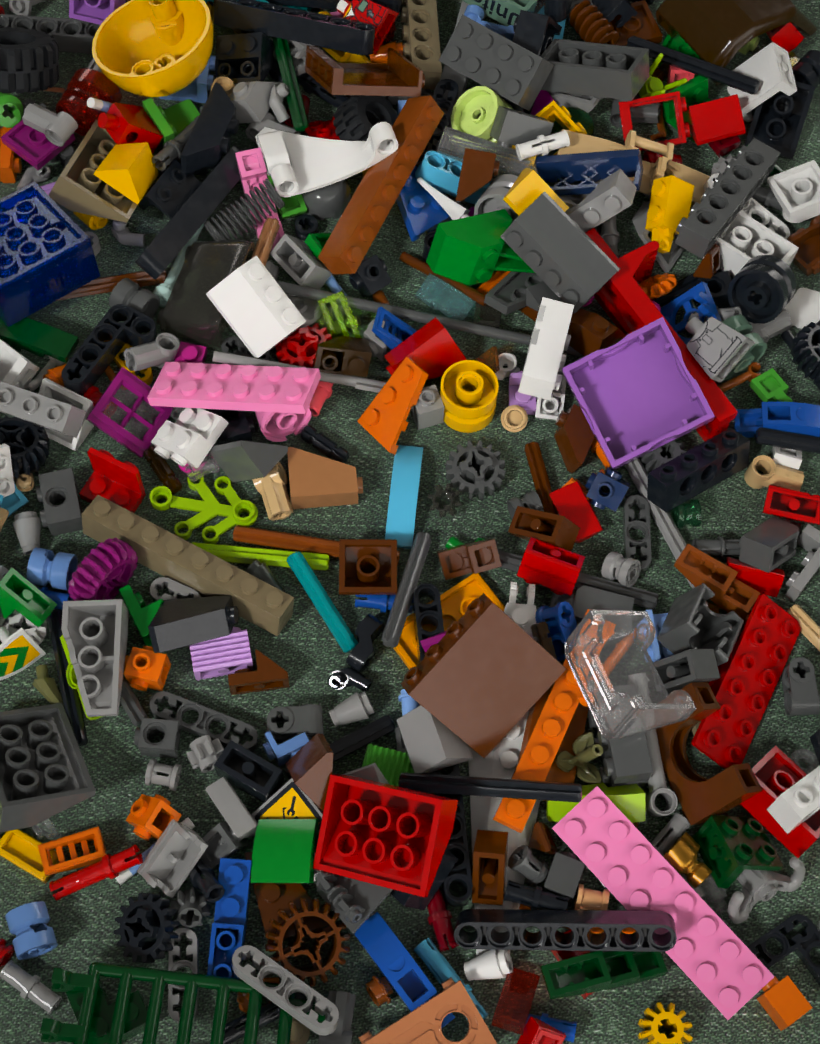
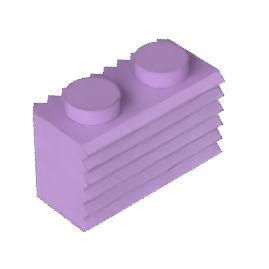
M233 627L230 635L189 645L195 679L198 681L234 674L239 669L254 670L247 629L241 630L239 627Z

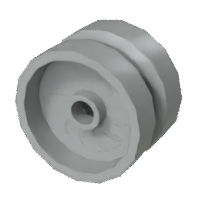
M504 174L494 178L475 204L474 216L505 209L513 219V222L518 217V214L503 198L519 176Z

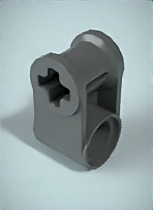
M795 658L783 669L781 674L785 712L787 716L819 715L820 695L817 690L814 666L806 658Z
M306 704L301 706L275 707L267 715L266 730L271 732L275 741H287L303 732L306 733L310 741L316 734L324 735L322 706ZM277 721H282L283 728H277Z

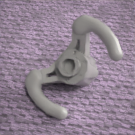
M792 857L789 860V865L793 868L794 872L790 877L770 870L745 869L736 878L743 887L741 892H734L727 908L728 918L732 923L740 924L748 919L749 913L758 901L766 902L776 895L777 891L794 892L801 886L805 878L806 869L804 863L799 858Z

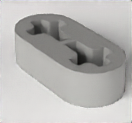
M166 577L155 579L150 586V594L154 602L160 599L201 597L196 590ZM165 587H168L171 595L164 593L160 597L158 589L163 590Z

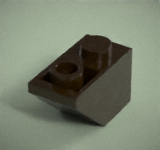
M339 336L318 344L313 368H319L320 372L367 377L372 355L368 339Z

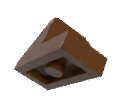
M255 649L257 671L239 669L234 674H228L231 695L290 688L288 672L257 649Z

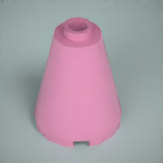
M310 405L306 414L255 411L262 434L267 440L272 442L286 441V436L292 433L295 436L298 435L308 425L312 417Z

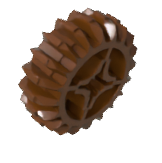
M300 898V909H297L296 905L290 901L288 902V908L291 911L289 914H286L282 909L277 911L278 915L283 918L280 923L275 919L269 921V924L277 929L276 932H265L266 938L274 940V943H268L264 948L269 952L275 951L269 958L276 963L280 961L279 965L293 975H296L303 982L305 977H307L308 983L312 987L316 984L315 976L319 975L321 981L325 983L328 981L325 974L327 970L333 975L338 974V970L333 966L334 963L337 961L339 964L344 965L346 960L339 956L340 952H350V947L341 944V941H347L351 936L346 932L340 933L347 926L343 921L336 922L339 918V913L332 911L328 915L331 904L325 902L319 910V900L317 898H313L310 907H308L305 898ZM316 916L322 918L328 926L323 929H308L302 917ZM294 922L295 938L287 944V947L283 948L284 934ZM302 929L311 938H315V942H311L313 943L311 947L313 954L304 945L300 946V942H304L302 940L304 937ZM332 936L330 951L324 960L321 961L320 947L328 940V937ZM304 954L308 956L313 966L298 967L288 962L286 958L292 955L295 957Z

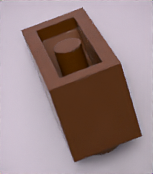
M465 148L455 202H463L490 183L492 176L497 177L500 161L495 160L496 153Z
M575 404L567 411H561L555 422L558 428L554 435L567 471L570 473L575 472L583 464L595 437L581 408Z
M517 506L508 532L527 541L533 537L572 551L580 528L564 516Z
M477 829L473 851L472 903L503 906L508 832Z

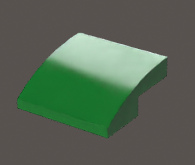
M259 819L253 845L251 883H314V851H316L319 837V819Z

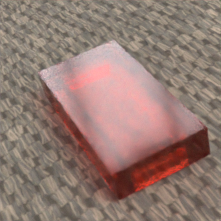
M513 967V973L506 976L492 1019V1026L523 1035L539 984V975Z

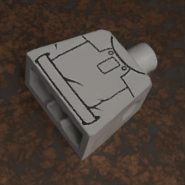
M712 316L705 323L697 317H693L685 326V329L693 336L687 343V349L711 379L720 383L755 344L752 339Z

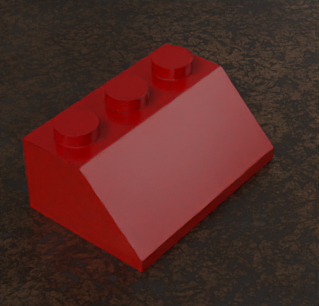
M775 745L752 768L762 791L740 803V805L756 818L794 856L799 858L820 837V810L788 834L767 811V808L783 792L807 775Z

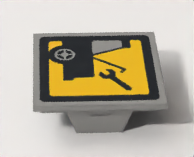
M291 778L251 816L257 824L259 819H319L320 832L323 813Z

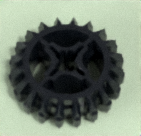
M818 321L817 323L811 322L799 330L792 341L790 352L793 356L792 362L798 364L797 371H803L805 373L804 378L810 377L813 379V384L820 382V321Z
M6 414L3 419H0V445L5 443L10 447L13 477L17 480L20 474L30 475V471L38 473L39 468L45 466L46 459L49 458L50 441L44 427L17 417L8 418Z

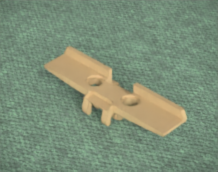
M566 130L570 145L559 148L557 155L639 149L637 147L661 154L663 157H659L655 163L642 160L644 170L638 192L651 195L654 179L673 175L694 185L691 205H694L696 202L701 203V198L705 192L704 185L710 176L672 161L673 143L668 142L667 145L637 136L634 130L629 131L625 145ZM628 177L631 181H634V177Z

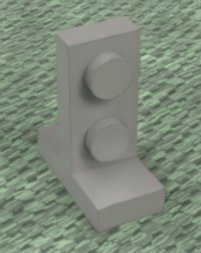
M809 523L797 540V544L808 551V554L801 562L805 567L801 573L795 570L786 582V585L790 588L785 597L792 602L796 601L820 568V531Z

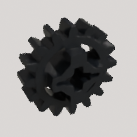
M139 893L138 897H129V905H121L120 907L124 913L123 916L115 918V921L120 923V928L114 930V934L121 935L117 947H126L123 956L132 957V962L155 963V959H164V951L173 950V946L170 943L171 939H178L179 936L173 932V928L180 925L179 921H173L172 918L177 910L168 908L170 900L161 899V894Z

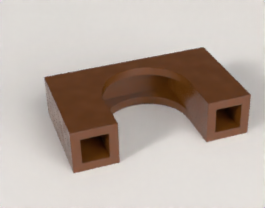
M708 681L691 682L652 708L663 768L669 779V785L676 793L682 806V812L686 819L689 820L691 826L705 823L711 815L720 816L762 791L749 763L732 765L712 778L707 779L699 775L688 760L686 742L689 732L698 722L721 708Z

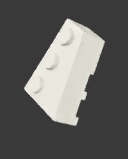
M542 297L518 389L519 393L550 400L552 391H558L562 375L558 374V370L562 371L567 355L562 353L563 350L567 351L571 335L567 333L574 305Z

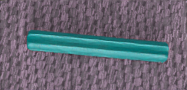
M301 552L291 554L287 558V563L343 652L352 651L358 642L303 554Z

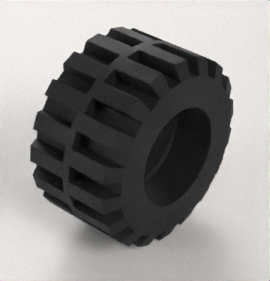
M352 95L337 108V111L334 113L333 125L336 127L335 133L339 136L340 140L367 141L369 132L375 124L387 122L393 126L398 113L384 96Z

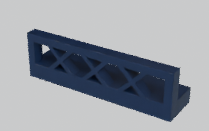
M640 149L537 156L535 163L538 175L546 183L557 182V184L550 188L558 196L590 194L598 185L597 181L605 179L619 169H622L627 177H634L632 183L637 187L636 191H639L644 170ZM574 181H583L578 185H570Z

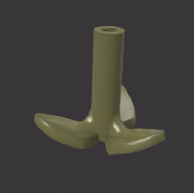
M592 732L584 733L574 741L572 748L575 756L567 751H561L556 755V765L562 771L569 772L574 766H577V776L579 779L590 784L601 783L598 769L595 765L588 763L603 754L602 746L599 744L594 745Z

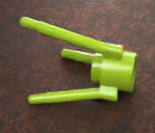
M660 53L649 68L650 77L638 93L641 98L665 94L667 90L685 84L688 80L683 78L663 85L659 78L652 77L651 75L664 56L663 53Z

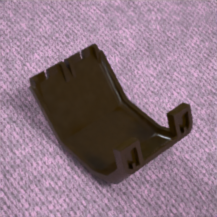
M664 0L656 11L657 23L671 38L679 34L701 60L723 68L728 65L738 50L753 38L789 22L799 26L808 36L814 34L817 30L816 26L790 0ZM711 80L716 86L721 84L719 82Z

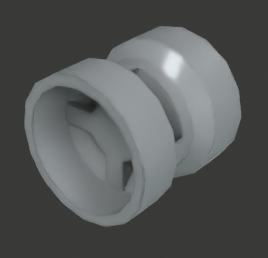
M611 551L603 562L601 573L608 580L613 581L616 579L621 585L631 587L636 583L640 575L641 563L633 558L625 559L622 554Z

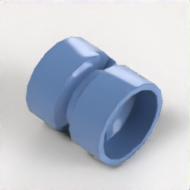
M35 547L28 561L27 580L33 585L46 587L50 583L52 588L68 591L70 587L69 581L73 578L72 573L77 570V555L65 552H58L54 555L52 550Z
M44 901L21 905L5 915L9 932L16 935L12 942L18 960L38 957L58 946L53 928L47 926L50 916Z

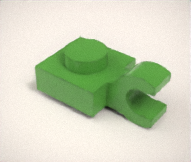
M773 368L752 379L749 386L763 402H793L786 395L789 386Z

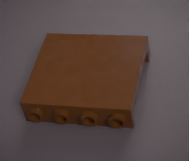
M306 46L305 71L331 95L421 97V89L425 86L423 70L393 48H388L387 63L335 62L317 46Z
M483 593L468 605L467 612L458 621L453 622L448 627L446 635L427 650L425 658L406 673L401 685L408 695L485 759L562 675L566 668Z

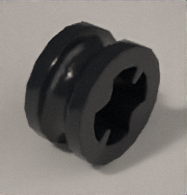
M307 214L299 216L295 221L296 236L305 241L309 234L318 233L317 219ZM305 225H309L311 229L308 227V230H303L302 227L305 228Z

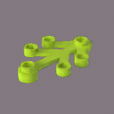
M200 472L190 473L187 477L189 488L197 491L203 501L172 496L171 490L165 486L155 487L150 493L151 504L158 511H165L171 507L200 512L190 519L180 521L175 525V535L184 540L191 537L194 529L216 516L227 518L215 526H207L202 530V538L205 543L216 544L221 534L236 525L249 527L258 518L256 505L248 500H241L232 488L230 479L226 476L218 477L214 485L216 492L219 495H225L230 505L218 502L205 484L204 477ZM195 478L201 480L198 484L191 482ZM221 483L228 484V486L223 489L218 487ZM161 498L167 499L165 503H157ZM242 512L249 513V516L244 518L240 517L239 515ZM181 528L188 529L184 534L178 532ZM210 532L216 534L213 538L206 537Z

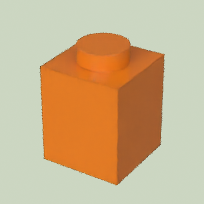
M788 975L780 981L775 976L762 988L764 993L757 998L780 1031L789 1027L813 1008Z

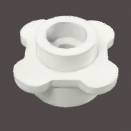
M502 353L491 359V365L495 369V375L498 380L509 377L510 373L520 371L516 366L517 358L514 354Z

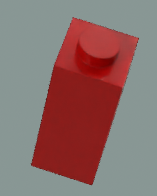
M436 317L384 355L390 364L386 369L391 376L407 356L429 374L427 380L443 376L446 369L452 364L467 360L446 328Z

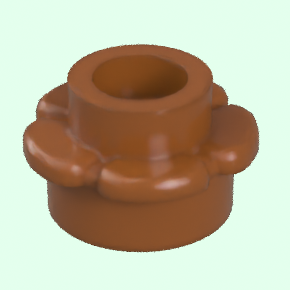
M373 975L371 981L365 984L367 993L378 1007L385 1002L389 1004L391 1002L390 995L393 993L392 987L385 977L379 979Z

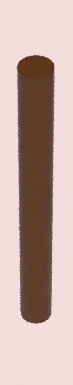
M405 251L400 255L399 259L403 263L484 307L487 305L484 303L485 295L466 284L433 273L427 263Z

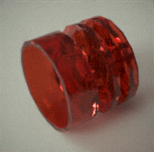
M89 68L78 69L74 72L67 85V90L63 92L55 109L57 114L63 111L71 115L78 124L75 132L86 136L95 120H98L99 115L103 112L87 106V100L90 97L110 103H120L122 99L121 91L115 83L101 72Z

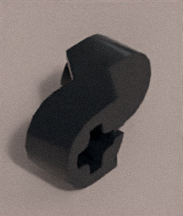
M368 614L357 626L355 635H357L358 644L346 660L348 665L360 673L374 660L376 652H374L372 643L384 627V623L372 614Z

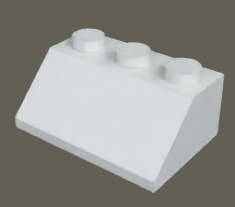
M257 256L237 268L206 293L207 297L254 358L261 357L306 322Z

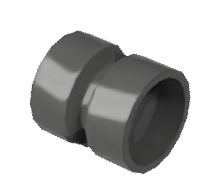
M124 278L114 287L109 298V306L124 304L153 319L158 311L160 298L151 291L142 289L139 284L131 279Z

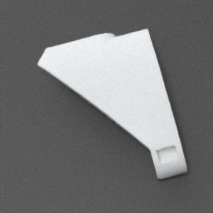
M387 122L375 124L369 132L367 141L317 138L264 127L255 136L256 143L261 148L267 175L271 176L275 190L280 197L303 194L347 179L387 158L399 146L393 128Z

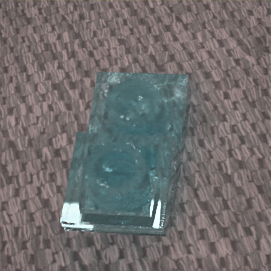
M432 274L427 276L415 294L417 298L435 311L438 309L449 318L464 320L475 304V301Z

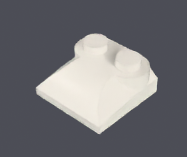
M815 160L767 178L772 192L782 207V215L786 221L800 223L820 215V167Z

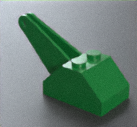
M505 209L438 223L426 260L433 273L468 286L491 280L494 270L535 273L500 237L513 220Z

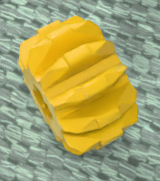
M658 1002L655 1004V1012L647 1008L644 1011L647 1019H640L638 1021V1025L646 1029V1031L638 1034V1039L648 1038L649 1042L647 1044L690 1043L693 1037L684 1031L692 1028V1023H682L681 1019L685 1017L686 1012L682 1010L677 1015L674 1014L675 1004L670 1003L665 1012L662 1003ZM662 1025L665 1028H670L672 1031L667 1037L665 1033L660 1034L658 1031Z

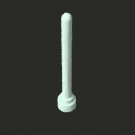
M204 223L178 253L164 283L155 287L153 293L160 298L159 306L170 307L175 297L173 287Z

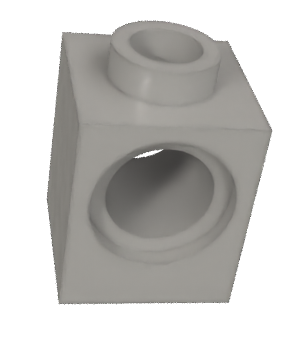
M435 384L424 387L417 404L411 407L410 412L417 430L443 423L445 406Z

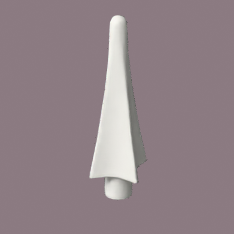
M419 177L417 179V182L440 204L452 220L470 217L468 215L470 210L439 192L423 178Z

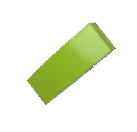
M604 783L582 786V799L598 786L632 823L646 821V793L637 784L607 787ZM546 800V819L559 822L579 802Z

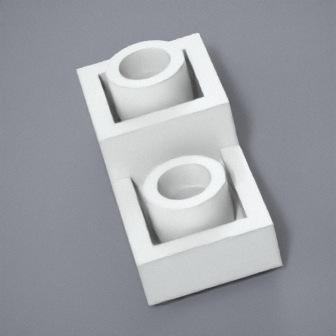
M558 370V374L562 375L558 391H552L550 400L537 397L535 418L556 421L564 409L567 381L561 370Z

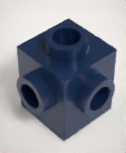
M609 467L607 470L601 468L598 474L592 472L585 487L589 491L586 496L591 499L590 503L603 510L607 507L616 512L631 483L621 479L623 475L620 472ZM602 486L609 487L610 491H605Z

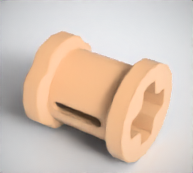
M579 883L575 896L574 910H607L610 891L608 889L603 891L588 889L584 887V884Z

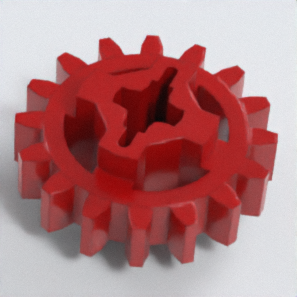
M318 323L313 325V327L299 328L275 346L278 361L280 363L313 368L317 345L331 340L332 335L328 334L326 327L320 329Z

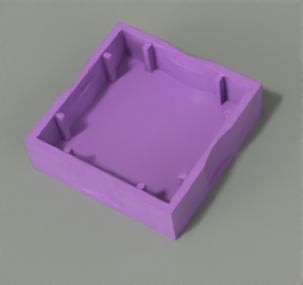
M663 317L626 335L618 343L608 348L597 350L562 368V373L613 470L713 421L715 417L697 381L687 370L681 350Z

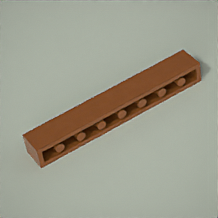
M431 95L408 98L392 126L399 144L398 149L387 158L368 168L320 252L318 259L332 274L356 273L442 119L444 112Z

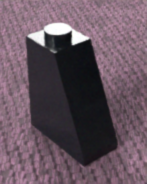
M232 596L164 600L148 626L154 653H161L230 635L235 623H238L239 620L238 608L233 606Z

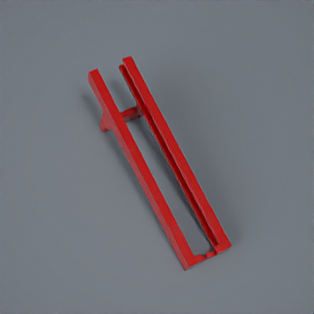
M595 228L585 232L620 268L594 295V298L617 328L625 335H628L661 317L664 318L639 286L642 280L651 277L659 243L651 241L618 258ZM664 318L681 350L687 370L697 381L715 415L713 421L695 429L705 442L727 430L730 421L735 419L737 410L713 379L706 374L689 352L685 343Z

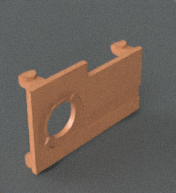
M452 977L441 983L444 989L442 992L379 1033L372 1036L368 1030L358 1037L362 1044H497L461 980L454 982ZM452 1012L464 1014L469 1023V1030L466 1036L458 1041L446 1039L441 1030L443 1019Z

